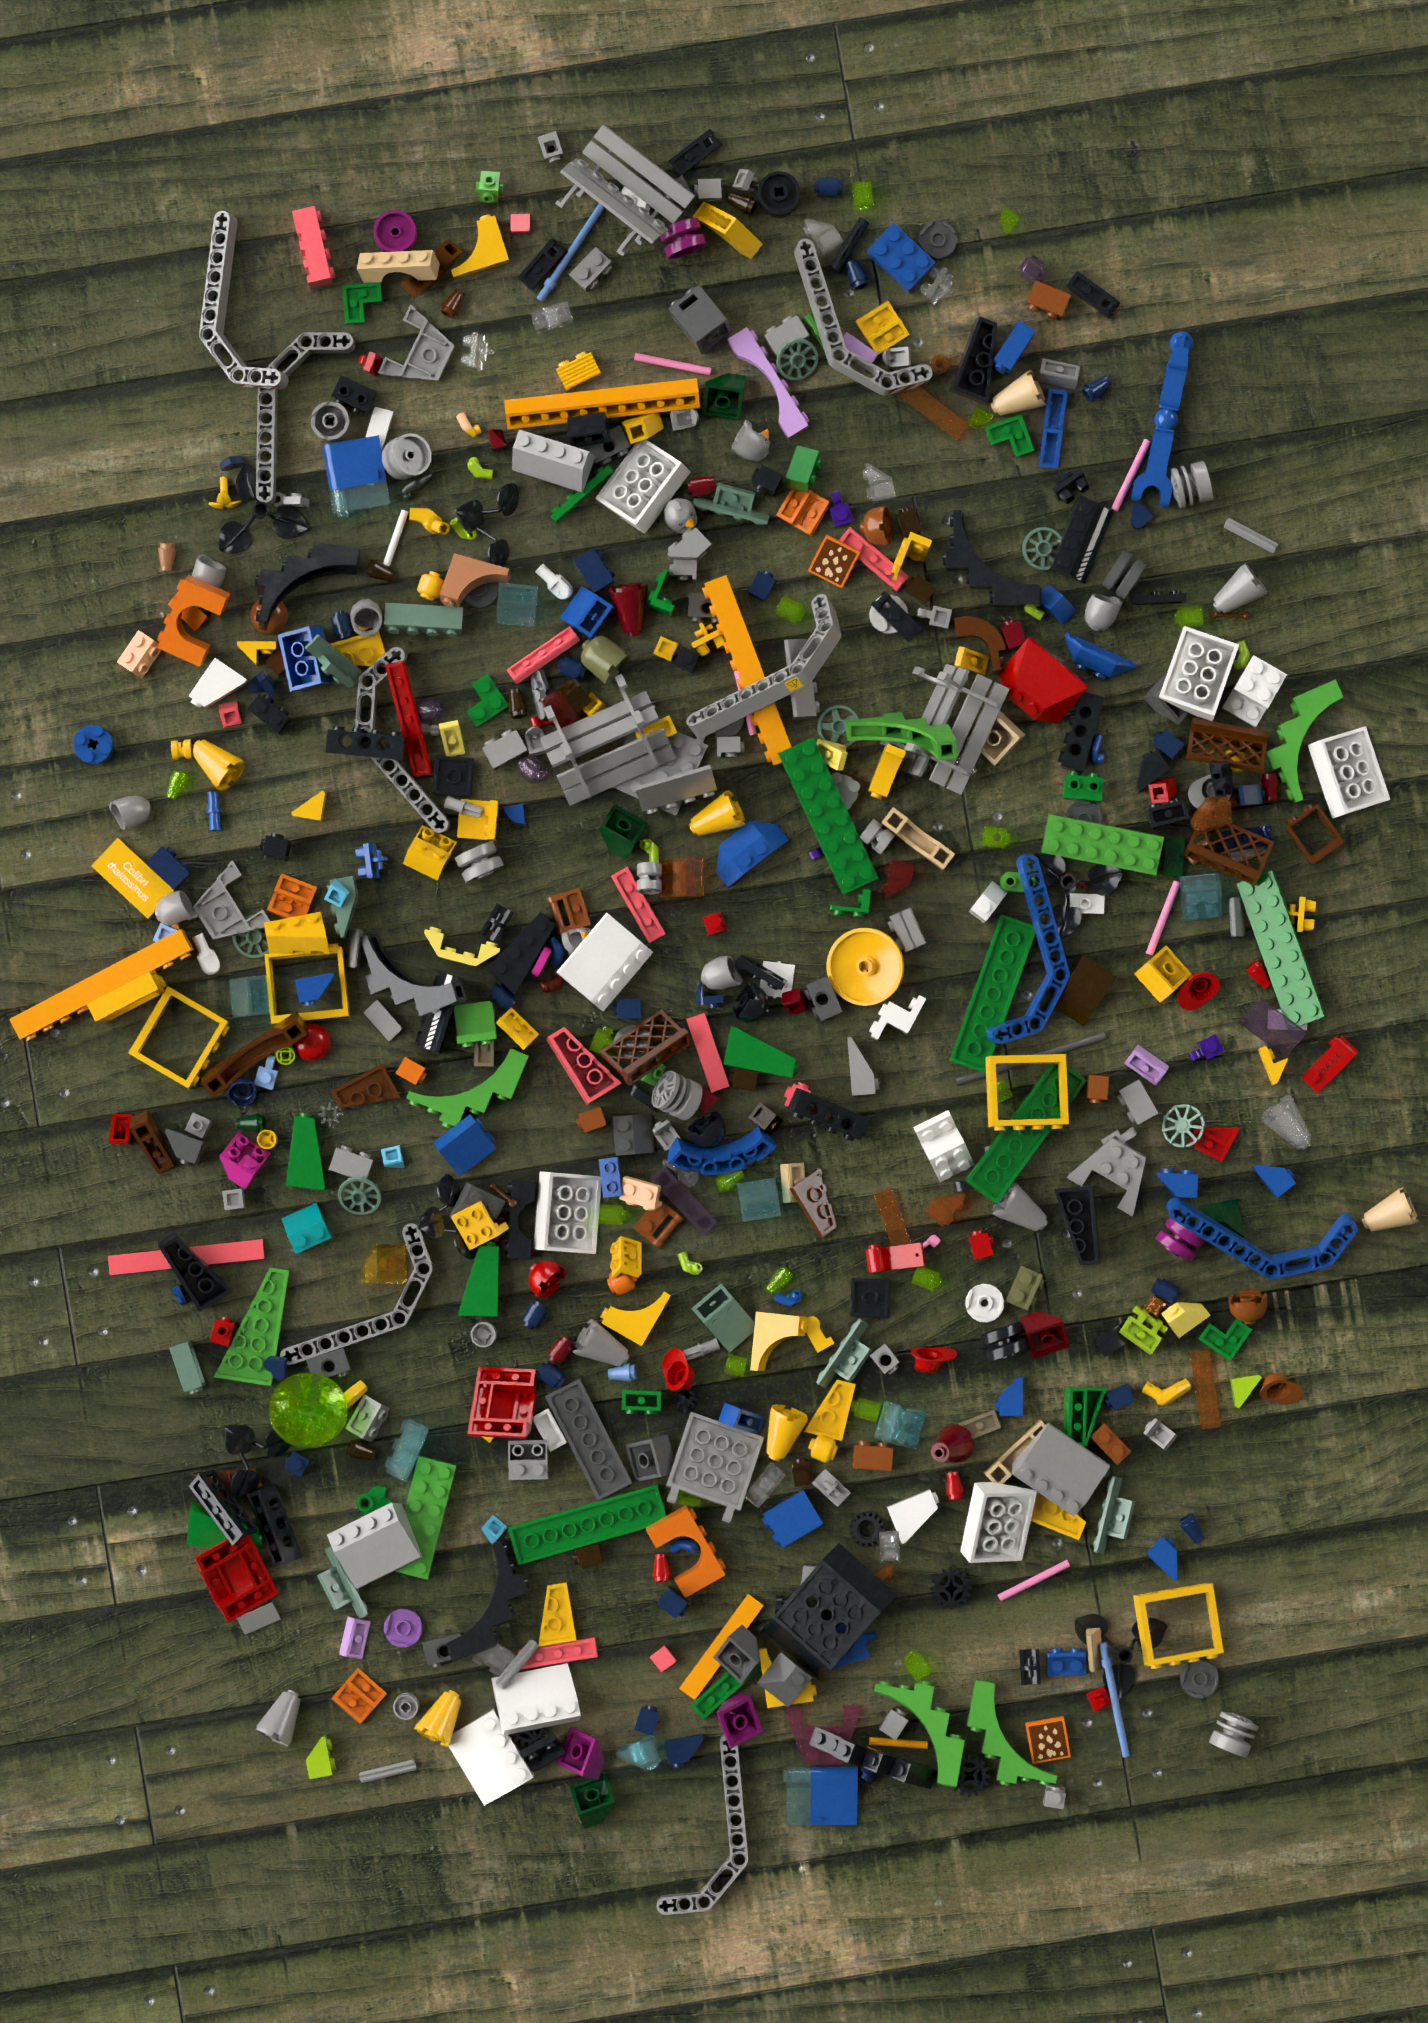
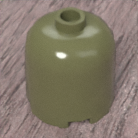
M599 635L592 640L588 638L582 645V664L604 684L610 683L619 674L617 670L622 663L626 665L630 658L627 652L605 636Z

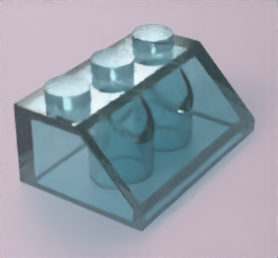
M413 1418L403 1421L399 1430L402 1431L400 1439H395L392 1449L395 1450L393 1456H388L384 1467H387L386 1473L404 1482L409 1480L431 1426Z
M654 1734L653 1736L650 1735L618 1747L616 1751L617 1758L641 1769L647 1768L652 1770L657 1768L662 1759Z

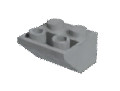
M696 527L693 530L689 528L682 535V540L679 543L675 541L668 548L667 556L670 561L684 559L697 560L698 562L712 549V544Z
M547 1440L508 1441L509 1480L549 1478Z

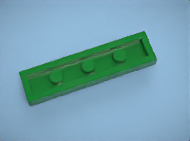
M609 465L606 467L601 466L594 473L596 476L592 480L587 479L583 493H575L573 491L566 497V503L562 506L560 504L551 511L552 515L550 517L554 523L557 524L614 473L613 469Z
M757 1664L742 1684L727 1671L690 1706L704 1720L760 1670L761 1666Z

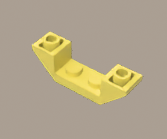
M430 927V930L425 929L424 931L431 946L440 958L477 967L501 952V949L497 948L498 944L488 941L486 945L481 944L478 959L474 958L475 954L464 952L461 955L456 953V949L445 947L442 950L445 934L441 933V929Z

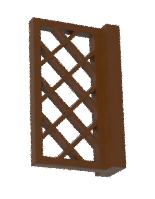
M1192 718L1186 759L1210 763V761H1229L1231 768L1263 773L1269 732ZM1195 738H1200L1204 740L1198 742ZM1214 741L1221 742L1222 744L1217 745ZM1207 743L1212 747L1208 751L1203 747ZM1233 745L1242 746V747L1239 748V749H1236ZM1228 747L1232 752L1226 754L1222 749ZM1198 748L1202 753L1195 754L1191 752L1192 750ZM1253 749H1258L1261 751L1256 753ZM1247 751L1251 756L1245 758L1241 753ZM1217 752L1221 757L1216 758L1211 754ZM1236 755L1240 761H1233L1231 757ZM1255 759L1260 766L1252 765L1250 761Z
M1202 812L1184 856L1256 886L1274 841ZM1203 819L1212 821L1214 827L1205 830L1202 825ZM1226 827L1230 829L1232 835L1223 838L1219 829ZM1216 831L1219 840L1210 843L1207 833ZM1203 835L1207 844L1200 846L1193 842L1196 837ZM1245 835L1250 843L1240 845L1237 837ZM1234 838L1237 847L1228 850L1224 841ZM1260 842L1268 845L1267 850L1261 853L1258 852L1255 844ZM1221 843L1225 852L1216 853L1212 846ZM1252 846L1255 855L1246 858L1243 849ZM1239 850L1243 859L1235 861L1230 853ZM1257 858L1260 864L1259 869L1256 870L1250 867L1248 861Z
M660 1010L602 1049L600 1055L631 1086L691 1044L690 1036L685 1028L681 1029L663 1010ZM661 1017L665 1020V1025H654L655 1021ZM650 1030L649 1035H639V1032ZM653 1030H664L663 1036H652ZM667 1030H675L677 1032L672 1036H666ZM635 1040L634 1046H624V1042ZM638 1040L648 1041V1045L637 1046ZM651 1041H662L656 1047L651 1046ZM619 1051L618 1056H609L608 1053ZM633 1051L632 1057H622V1052ZM636 1051H646V1054L642 1057H635ZM621 1062H631L624 1069L620 1066Z

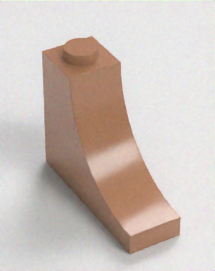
M454 554L439 594L440 600L448 607H460L466 595L478 586L491 582L509 583L511 577L510 569Z

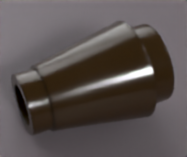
M731 192L727 199L728 203L744 214L752 215L757 206V200L753 196Z
M372 559L366 570V574L369 577L392 582L396 573L379 560L375 561Z
M520 689L510 690L509 714L512 719L526 717L528 709Z
M351 1439L346 1454L350 1455V1458L374 1460L376 1449L357 1439Z

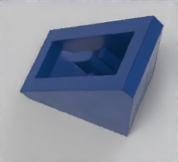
M1047 585L1041 591V605L1064 625L1076 612V609L1064 595L1050 585Z

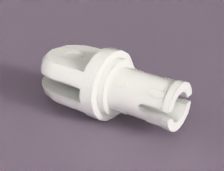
M544 563L535 571L547 583V588L557 598L565 600L572 595V585L561 574L555 575Z
M203 933L192 937L199 952L197 960L201 969L208 975L216 974L220 969V961L215 950L209 948Z

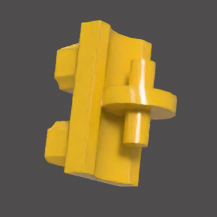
M701 622L698 624L700 629L695 631L694 634L696 637L703 634L704 637L692 642L691 646L703 657L710 653L707 642L713 640L718 649L726 641L724 635H719L718 630L708 634V631L714 629L712 624L704 627Z
M1306 897L1299 898L1298 912H1296V905L1290 904L1289 915L1293 924H1295V917H1298L1297 933L1314 930V920L1304 919V912H1315L1316 902L1306 900Z

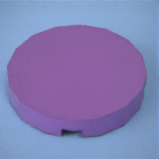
M400 1608L393 1611L384 1623L386 1638L397 1647L406 1648L414 1645L420 1639L423 1630L420 1617L410 1609Z

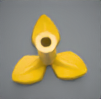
M220 477V493L217 497V503L209 502V505L217 509H224V507L230 509L240 505L242 500L231 502L228 495V478Z

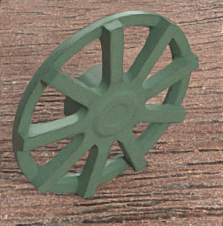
M802 338L785 342L779 352H777L776 367L780 374L789 380L797 381L808 377L815 370L818 363V352L815 346ZM798 343L797 350L794 352L791 345ZM802 343L809 345L800 352ZM787 347L790 350L791 355L783 354L784 350ZM810 349H813L814 356H804ZM781 357L789 359V361L780 364ZM806 360H815L812 368L805 364ZM787 365H791L789 370L785 374L782 371V368ZM803 366L809 370L804 376L801 375L800 370ZM794 368L797 369L798 377H790Z
M1039 527L1028 533L1023 541L1022 553L1029 566L1041 571L1049 570L1050 566L1045 567V557H1048L1052 562L1051 553L1056 552L1052 547L1058 544L1062 537L1056 530L1048 527ZM1042 530L1049 531L1045 541L1042 539L1040 532ZM1035 532H1037L1039 537L1038 543L1030 538ZM1052 533L1058 536L1059 540L1049 543ZM1027 541L1031 542L1036 547L1032 549H1026ZM1036 552L1037 554L1030 561L1026 553ZM1039 556L1042 558L1041 567L1033 564Z
M249 915V916H246V917H244V918L247 920L248 918L252 917L253 915ZM262 929L247 932L246 934L234 935L232 939L235 948L243 956L261 958L264 957V954L269 953V949L262 953L259 943H263L268 946L267 941L263 940L266 934L261 932ZM236 936L246 937V940L237 944ZM249 943L250 946L247 953L243 952L240 947ZM253 945H256L259 952L258 955H250Z
M1175 1105L1163 1117V1135L1170 1144L1176 1147H1190L1197 1143L1203 1135L1205 1128L1204 1118L1201 1112L1191 1105ZM1186 1108L1184 1117L1182 1118L1179 1109ZM1190 1109L1197 1113L1195 1116L1188 1119ZM1175 1111L1178 1120H1174L1169 1116ZM1200 1117L1201 1126L1192 1125L1191 1122ZM1167 1120L1173 1122L1175 1126L1166 1128ZM1191 1129H1201L1197 1138L1192 1134ZM1176 1130L1175 1134L1170 1139L1167 1132ZM1179 1134H1181L1182 1144L1174 1142ZM1185 1134H1189L1194 1141L1186 1144Z
M363 1176L362 1178H348V1180L340 1185L338 1190V1199L342 1207L356 1215H367L374 1212L381 1203L382 1195L377 1187L378 1185L365 1179ZM354 1182H361L360 1188H357ZM350 1183L354 1190L348 1189L345 1186ZM364 1183L370 1185L369 1188L363 1189ZM374 1189V1190L376 1191L377 1195H376V1194H368V1192H370L371 1190ZM345 1191L351 1195L341 1197V1192ZM368 1198L378 1199L377 1204H373ZM351 1199L352 1204L348 1208L343 1201ZM365 1202L372 1207L371 1210L366 1212L364 1209ZM355 1204L360 1205L361 1212L352 1210Z

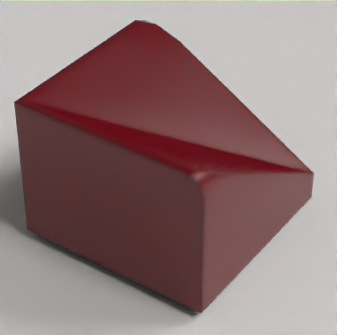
M490 429L487 431L492 451L507 448L503 430Z
M800 988L782 993V1005L790 1015L808 1010L807 997Z

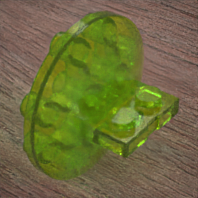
M299 1373L285 1379L274 1390L269 1403V1418L273 1429L285 1442L300 1448H316L331 1442L342 1431L347 1418V1402L340 1387L328 1377L317 1373ZM317 1376L321 1379L313 1382L312 1377Z

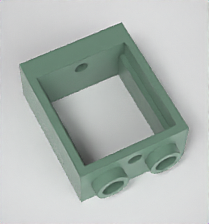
M192 1341L170 1347L169 1349L183 1391H189V1394L202 1391V1386L206 1385Z

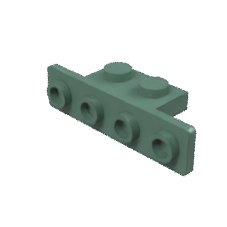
M721 483L717 484L714 500L695 497L692 503L699 510L706 511L708 509L715 511L718 515H731L737 520L746 519L757 525L768 524L770 517L769 514L751 510L756 492Z
M319 634L305 646V649L322 664V671L328 676L332 674V678L339 685L343 683L348 688L350 686L354 687L358 683L361 674L364 673Z
M860 1318L853 1323L851 1331L841 1341L837 1352L830 1357L828 1365L818 1375V1380L816 1381L818 1385L826 1389L836 1373L850 1383L853 1381L873 1351L858 1341L868 1327V1323Z
M1112 1476L1107 1484L1108 1493L1103 1502L1102 1517L1098 1522L1099 1531L1093 1542L1094 1552L1105 1553L1109 1535L1127 1539L1135 1501L1118 1497L1122 1478Z
M332 1547L326 1548L325 1552L333 1567L318 1574L317 1577L333 1609L336 1610L351 1602L359 1619L367 1616L368 1608L358 1594L359 1589L354 1587L335 1556Z

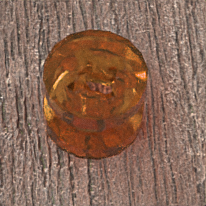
M1151 1294L1149 1301L1144 1303L1142 1307L1158 1318L1161 1309L1167 1305Z

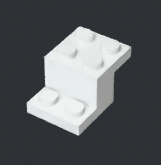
M1253 655L1222 709L1256 727L1287 674Z
M920 995L917 999L913 997L908 1006L911 1010L910 1012L890 1001L887 1005L883 1004L878 1013L881 1016L879 1021H874L869 1030L872 1033L870 1037L878 1040L886 1024L908 1034L926 998Z
M948 1110L913 1127L939 1182L974 1166L967 1146Z

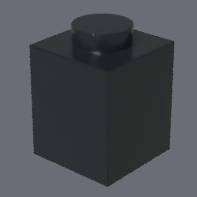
M681 646L674 666L693 673L700 653Z

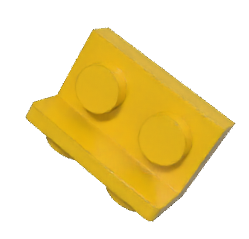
M512 1007L496 1022L523 1050L539 1035Z
M620 1236L610 1249L612 1254L610 1264L612 1277L616 1278L620 1273H624L638 1278L642 1274V1242Z

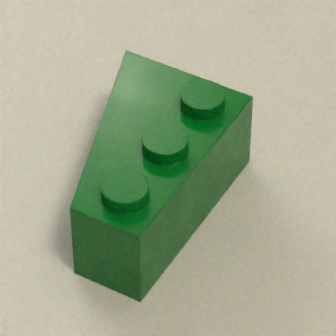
M1064 1386V1434L1080 1445L1087 1446L1095 1425L1098 1411H1100V1405L1108 1388Z

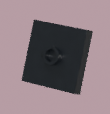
M436 755L433 794L472 797L475 758Z
M851 1278L850 1317L889 1319L890 1279Z

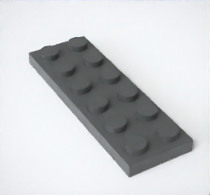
M580 1378L546 1395L545 1398L597 1500L632 1484L633 1482Z

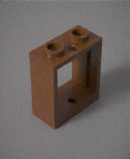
M1310 804L1302 810L1303 815L1298 818L1296 815L1286 821L1288 825L1284 827L1310 865H1313L1344 843L1318 804L1314 807ZM1315 812L1334 840L1311 856L1292 828Z

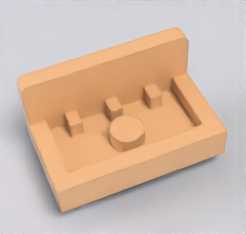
M138 630L117 663L142 679L159 656L161 649L157 648L159 644Z
M624 1176L622 1180L623 1195L619 1199L626 1201L628 1205H640L645 1210L653 1211L662 1206V1202L659 1201L661 1186Z

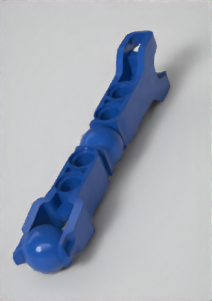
M1185 331L1174 333L1170 339L1172 352L1166 366L1159 410L1154 416L1156 427L1153 432L1146 471L1139 475L1133 483L1131 500L1134 502L1141 499L1145 488L1153 487L1160 494L1159 504L1161 507L1167 508L1170 503L1173 486L1167 478L1166 471L1174 429L1179 422L1177 412L1179 411L1188 368V354L1194 347L1192 336Z

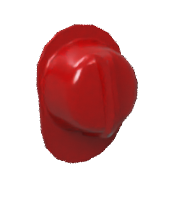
M1196 972L1192 974L1187 983L1178 992L1177 1001L1179 1006L1189 1011L1201 1007L1217 994L1220 988L1218 977L1209 972Z
M915 1347L911 1349V1354L915 1357V1370L919 1372L933 1373L942 1367L944 1361H950L957 1357L955 1350L946 1347Z
M679 1348L669 1350L662 1362V1370L667 1388L671 1391L692 1389L695 1372L688 1364L684 1352Z

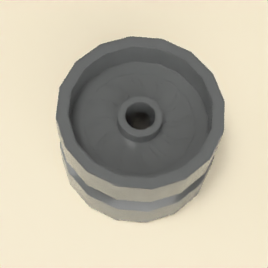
M1125 549L1101 584L1106 589L1111 590L1117 581L1121 584L1116 590V595L1122 599H1125L1129 591L1134 589L1142 576L1143 569L1147 565L1141 559H1137L1129 567L1128 564L1133 556Z

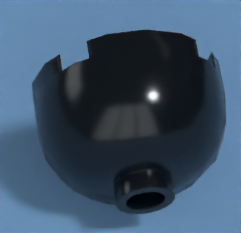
M751 983L750 986L747 984L736 999V1002H739L737 1008L733 1007L732 1015L743 1022H755L761 1017H765L769 1011V1007H767V994L758 985Z
M717 1111L710 1112V1116L704 1119V1116L699 1117L687 1128L689 1132L686 1131V1133L695 1145L701 1148H715L721 1144V1140L726 1133V1124L721 1114Z

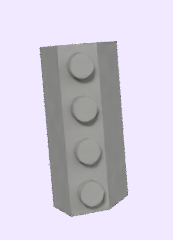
M519 429L513 445L512 470L583 493L596 456L589 451Z
M807 639L784 640L787 666L794 662L806 644ZM811 682L806 687L790 694L793 720L817 718L816 713H820L819 701H815L814 694L818 693L816 682Z

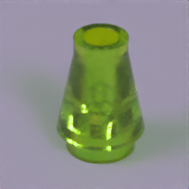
M174 770L170 774L166 796L176 800L187 784L189 775L179 770Z
M741 1170L717 1175L714 1181L721 1193L724 1191L728 1192L744 1178V1174Z
M784 1266L777 1268L765 1288L774 1295L778 1290L792 1282L791 1279L794 1276Z

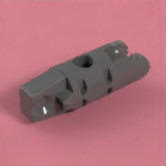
M538 670L531 674V688L537 716L540 720H545L548 718L543 708L551 705L553 712L554 709L544 670Z

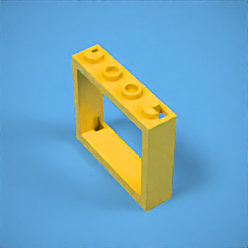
M338 943L328 944L329 954H337L343 1009L298 1013L304 1021L350 1017L344 951L342 946H338ZM305 951L264 954L271 1024H278L291 1015H278L272 960L328 954H323V951H312V954H305Z
M148 972L86 1005L95 1022L106 1024L164 993L167 984L162 976Z
M167 986L128 1053L190 1089L199 1082L201 1078L198 1076L202 1069L205 1071L210 1063L208 1058L211 1053L215 1054L220 1046L218 1041L221 1036L225 1037L228 1033L227 1031L230 1028L228 1026L229 1021ZM173 996L220 1023L187 1080L140 1053Z
M1066 1054L986 1057L988 1127H994L995 1131H1005L1006 1127H1013V1130H1025V1126H1032V1130H1043L1044 1126H1051L1052 1129H1063V1125L1069 1124ZM1058 1063L1060 1119L998 1120L996 1065Z
M1201 1583L1133 1595L1144 1665L1151 1666V1669L1161 1668L1164 1663H1169L1170 1666L1179 1665L1181 1660L1188 1659V1662L1200 1661L1199 1657L1206 1656L1207 1659L1218 1658V1654L1224 1653L1213 1583ZM1205 1593L1214 1648L1154 1658L1145 1603Z

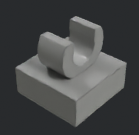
M739 169L732 187L737 190L753 192L754 189L750 187L751 181L758 182V179L753 177L754 172Z

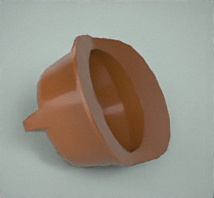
M1281 1373L1264 1374L1262 1377L1263 1382L1260 1391L1262 1399L1287 1405L1297 1402L1303 1396L1302 1387L1288 1381Z

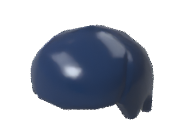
M237 1078L228 1087V1100L230 1099L234 1105L246 1106L253 1103L257 1097L255 1083L248 1078Z

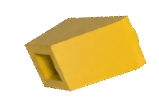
M659 412L643 414L621 422L630 444L648 439L664 429Z

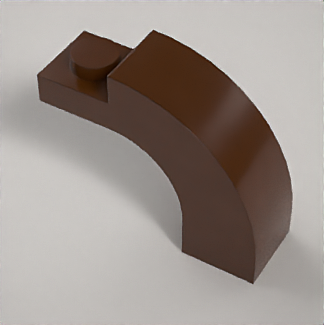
M450 239L446 240L434 252L440 263L437 280L418 281L410 275L401 283V286L413 298L423 295L451 268L463 251Z
M964 616L954 618L956 639L975 637L982 640L989 649L992 673L1000 672L1001 667L1004 666L1003 655H999V652L1005 651L1006 647L997 629L987 621L977 617Z

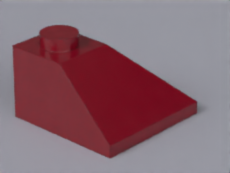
M1039 1311L1020 1317L1033 1359L1070 1347L1062 1318Z

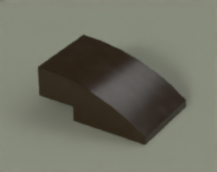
M1083 956L1070 975L1054 1008L1082 1026H1085L1117 976Z

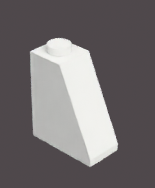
M214 658L189 694V697L192 698L191 703L198 708L202 706L208 708L246 685L248 680Z
M992 881L969 912L985 923L1008 892Z
M928 1489L887 1506L902 1544L906 1543L938 1509L936 1504L940 1502L936 1492L931 1493V1490Z

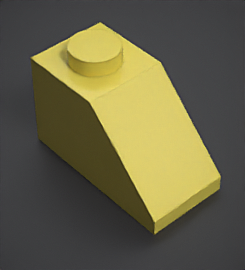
M1176 1302L1161 1313L1178 1338L1211 1316L1201 1303Z

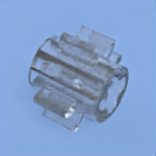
M331 1102L328 1103L327 1108L321 1106L323 1112L318 1114V1116L323 1117L321 1123L323 1124L328 1121L329 1127L332 1126L333 1121L340 1123L337 1119L338 1116L342 1115V1113L337 1112L339 1106L337 1105L332 1108ZM327 1110H328V1111L334 1110V1113H333L334 1118H333V1119H332V1118H328V1119L326 1118V1116H327L326 1111H327Z

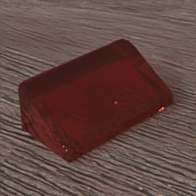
M557 689L541 701L545 707L551 705L560 728L581 720L564 695Z

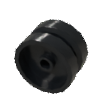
M775 171L766 175L758 188V202L761 209L769 216L775 218L789 216L796 210L800 200V187L797 180L792 175L782 171ZM776 193H782L783 196L779 195L776 197Z
M1020 1322L1012 1323L980 1335L983 1345L996 1344V1346L986 1351L988 1361L1004 1359L1029 1348L1026 1338L1021 1337L1014 1340L1012 1338L1023 1332Z

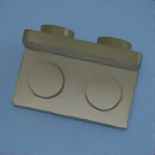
M1020 1266L1005 1301L1027 1311L1029 1307L1033 1308L1037 1299L1034 1297L1036 1290H1041L1045 1281L1042 1279L1043 1275Z

